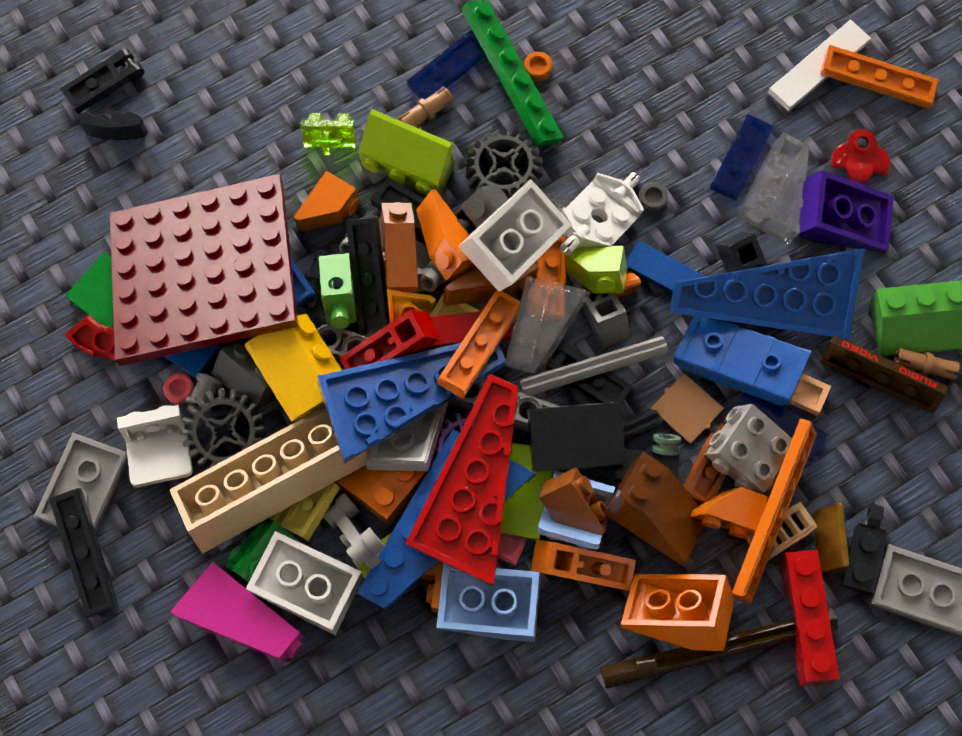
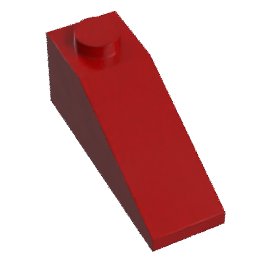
M409 310L339 358L344 368L349 369L419 353L441 339L428 312Z

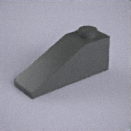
M567 270V278L593 333L603 349L631 338L627 312L615 293L594 294L568 274Z

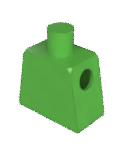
M345 253L319 256L321 297L326 323L336 329H344L348 327L349 323L357 321L350 255ZM333 279H341L343 286L340 289L334 290Z

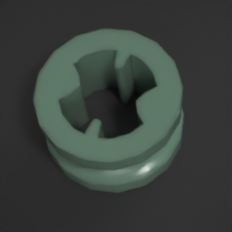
M655 434L653 436V440L656 441V445L652 447L654 453L662 455L680 454V448L677 447V444L681 443V437L672 434Z

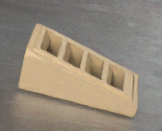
M801 502L790 507L783 520L794 536L789 538L781 526L778 537L782 544L778 545L775 541L768 561L817 530L816 523ZM793 515H795V517L803 527L802 531L798 528V526L792 519ZM750 534L745 538L749 546L755 534Z

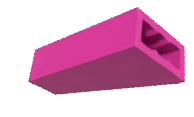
M214 562L208 566L171 610V613L181 621L282 662L287 657L292 659L303 646L300 641L304 636L250 591L246 590L245 587Z

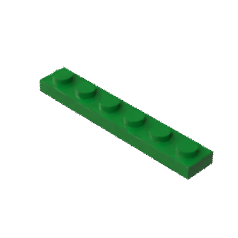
M488 0L466 2L461 10L536 147L558 145L564 137Z

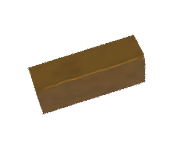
M842 503L818 509L813 513L814 522L818 527L815 531V539L822 573L842 572L849 566L844 510Z

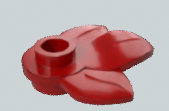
M858 129L850 134L847 143L838 146L834 150L831 158V167L835 169L846 168L849 179L863 185L869 180L873 172L882 176L888 175L890 160L887 152L877 145L876 137L872 132L866 129ZM860 138L866 140V148L859 147L858 140Z

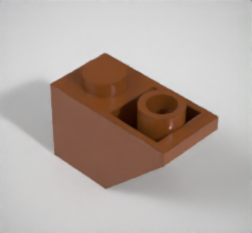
M577 467L544 483L539 498L556 523L598 535L605 533L609 517L604 514L607 506L603 501L598 500L593 493L591 482L586 476L581 475Z

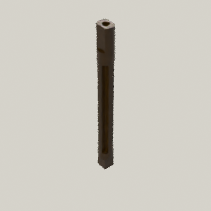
M830 608L828 613L831 630L836 631L838 630L837 617L832 608ZM794 619L728 635L724 651L691 650L680 647L601 666V676L605 688L609 689L656 677L659 674L796 640Z

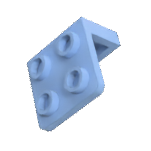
M555 470L552 478L563 474V472ZM589 480L593 493L598 500L603 501L608 506L613 497L615 487ZM544 507L537 528L539 534L551 540H562L576 544L583 549L599 548L602 534L598 535L556 523L547 508Z

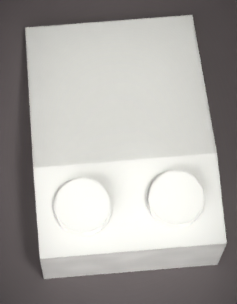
M529 180L458 247L500 292L512 285L572 224L532 180Z
M275 531L246 590L304 621L336 635L363 580V575L361 571Z

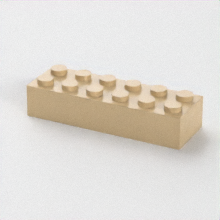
M323 407L170 489V492L188 533L203 554L365 466L368 455L365 451L344 464L326 407Z

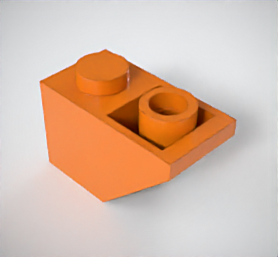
M744 487L725 490L692 510L691 517L702 520L703 526L713 529H720L722 527L729 530L728 534L733 537L747 538L748 535L755 534L766 507L768 496Z

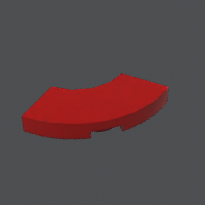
M92 316L85 317L64 334L77 348L87 354L115 359L114 328L99 324Z

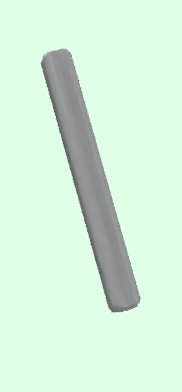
M660 336L524 378L520 381L521 389L524 394L531 396L667 353V343L664 337Z

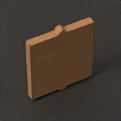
M684 373L670 388L664 389L663 396L650 410H657L662 421L691 445L704 430L710 429V424L724 410V407Z

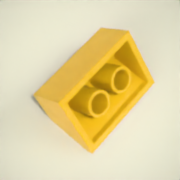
M307 314L297 316L298 327L258 335L244 345L291 422L302 419L325 407L317 383L318 375L342 370Z

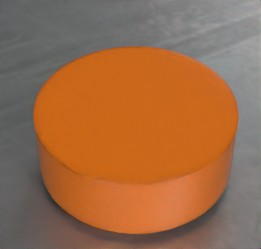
M533 52L525 58L524 67L532 81L541 82L548 79L551 75L552 61L543 52Z

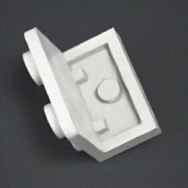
M165 405L156 410L132 412L127 416L117 418L118 429L126 442L130 482L134 487L138 488L189 477L193 473L192 460L188 454L190 446L184 447L182 443L189 438L188 435L180 434V429L187 428V424L182 422L183 414L179 405Z

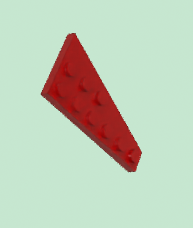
M489 374L405 544L411 549L494 587L519 389L518 386Z

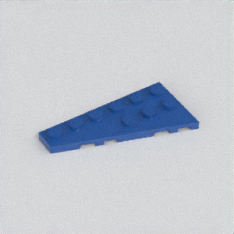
M864 249L674 282L670 312L832 337L835 335L840 338L850 339Z
M461 343L318 375L317 383L344 464L456 396L437 385V380ZM499 345L474 384L504 367L505 359Z
M452 429L385 544L386 548L380 552L379 558L381 562L373 569H370L357 591L359 596L385 611L411 589L415 582L427 571L432 570L439 563V561L407 547L405 543L460 432ZM512 460L509 463L505 503L526 482L528 483L536 476L535 472Z

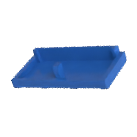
M694 316L674 355L673 363L679 365L680 369L780 406H784V404L789 406L810 360L812 351L780 341L769 335L766 336L735 323Z

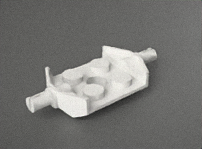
M632 172L622 181L597 173L593 181L566 208L564 207L561 210V213L572 224L564 232L568 239L560 246L561 252L563 253L566 250L565 255H570L576 247L613 246L644 210L633 190L640 182V176L637 175L633 180L636 173ZM591 215L599 216L603 222H596Z

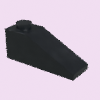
M740 232L715 244L727 273L767 266L755 233Z

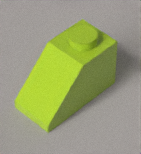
M624 246L576 247L570 255H565L566 250L564 251L568 274L592 293H624L628 270Z

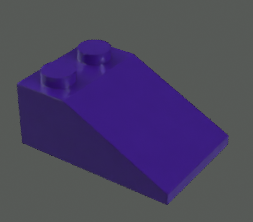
M823 170L800 181L794 235L822 244L887 252L889 250L894 196Z

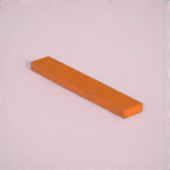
M799 420L733 588L732 594L740 602L748 605L752 603L817 436L811 421Z

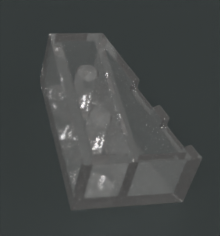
M783 132L772 145L736 217L788 245L800 232L799 217L800 209L803 206L802 191L803 183L806 180L809 145Z
M527 276L504 366L540 374L591 292Z

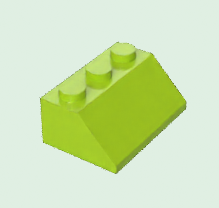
M371 110L359 148L361 164L373 173L382 172L389 175L390 179L396 183L410 184L424 195H428L433 189H436L441 195L454 170L452 143L381 112Z

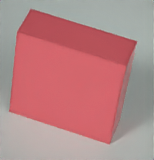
M501 534L498 559L516 567L528 539L503 536Z

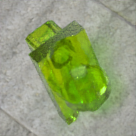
M310 113L307 120H301L304 147H323L324 155L331 156L332 147L356 146L354 120H351L349 113H339L336 115L335 120H325L324 115L321 113Z

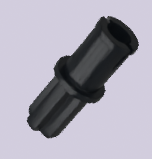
M316 250L309 272L304 275L316 294L314 299L301 306L305 309L313 310L316 306L321 292L319 256L331 255L328 252Z

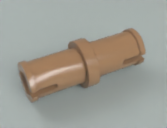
M442 87L427 99L417 101L415 107L402 116L397 117V120L416 127L425 120H432L435 118L434 114L447 105L454 102L453 96L447 88Z
M898 348L896 350L898 357L894 356L893 362L910 370L918 371L919 374L926 377L931 374L955 381L958 375L954 374V371L959 373V362L934 357L933 353L925 352L921 354Z

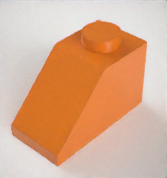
M326 171L293 217L297 229L303 232L343 223L347 215L351 216L358 207L359 201L356 188Z

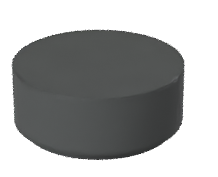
M652 182L641 188L638 199L645 212L659 213L667 205L668 192L663 185Z

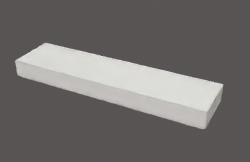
M850 19L771 86L768 93L789 112L829 78L820 74L829 45L858 53L870 42L871 37Z

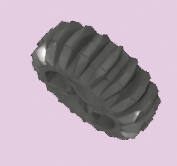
M498 129L493 138L486 133L484 135V142L477 139L475 148L469 149V158L465 159V167L467 168L465 170V178L469 179V188L476 191L479 187L497 184L509 199L529 180H532L539 187V179L543 177V170L541 168L543 166V159L538 157V147L532 148L533 142L531 139L523 142L521 132L516 137H512L510 129L507 131L506 136H501ZM485 160L491 168L486 177L480 171L481 165ZM521 160L525 162L528 168L523 177L517 169Z
M224 388L218 389V398H214L211 390L206 391L209 399L207 402L204 403L200 396L195 398L196 402L200 405L198 409L191 405L187 406V410L194 415L192 418L182 417V422L190 424V428L180 429V434L191 436V438L184 440L182 443L184 447L194 445L195 448L188 453L191 458L195 457L198 453L202 455L198 460V465L200 466L209 459L211 460L209 468H211L217 462H222L252 446L253 441L258 443L264 439L261 436L255 435L256 431L262 432L265 430L264 425H255V421L263 418L262 413L251 414L257 407V404L253 402L246 407L244 405L248 399L246 394H243L239 401L235 400L237 395L235 389H231L229 398L224 397ZM226 404L233 406L222 418H214L205 413L206 410L216 405ZM241 411L248 421L249 431L247 439L240 436L234 430L235 421ZM230 419L229 424L231 426L228 429L231 430V434L236 438L223 434L216 440L217 436L215 433L218 431L214 430L215 426L209 421L216 425H223ZM199 420L205 423L212 431L211 438L205 448L199 442L196 434ZM225 441H230L240 446L238 450L230 454L220 455L213 453Z

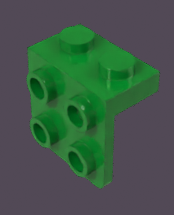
M267 518L249 528L247 532L249 536L242 545H237L228 556L229 562L225 567L249 583L275 531L297 542L300 541L277 522Z

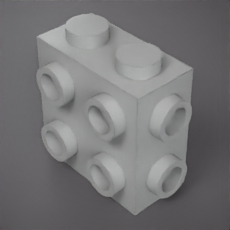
M754 404L736 406L728 413L726 417L727 423L722 430L716 432L710 439V447L705 455L712 461V466L717 471L729 475L735 481L734 485L737 488L744 487L757 493H765L775 484V476L781 469L792 438Z

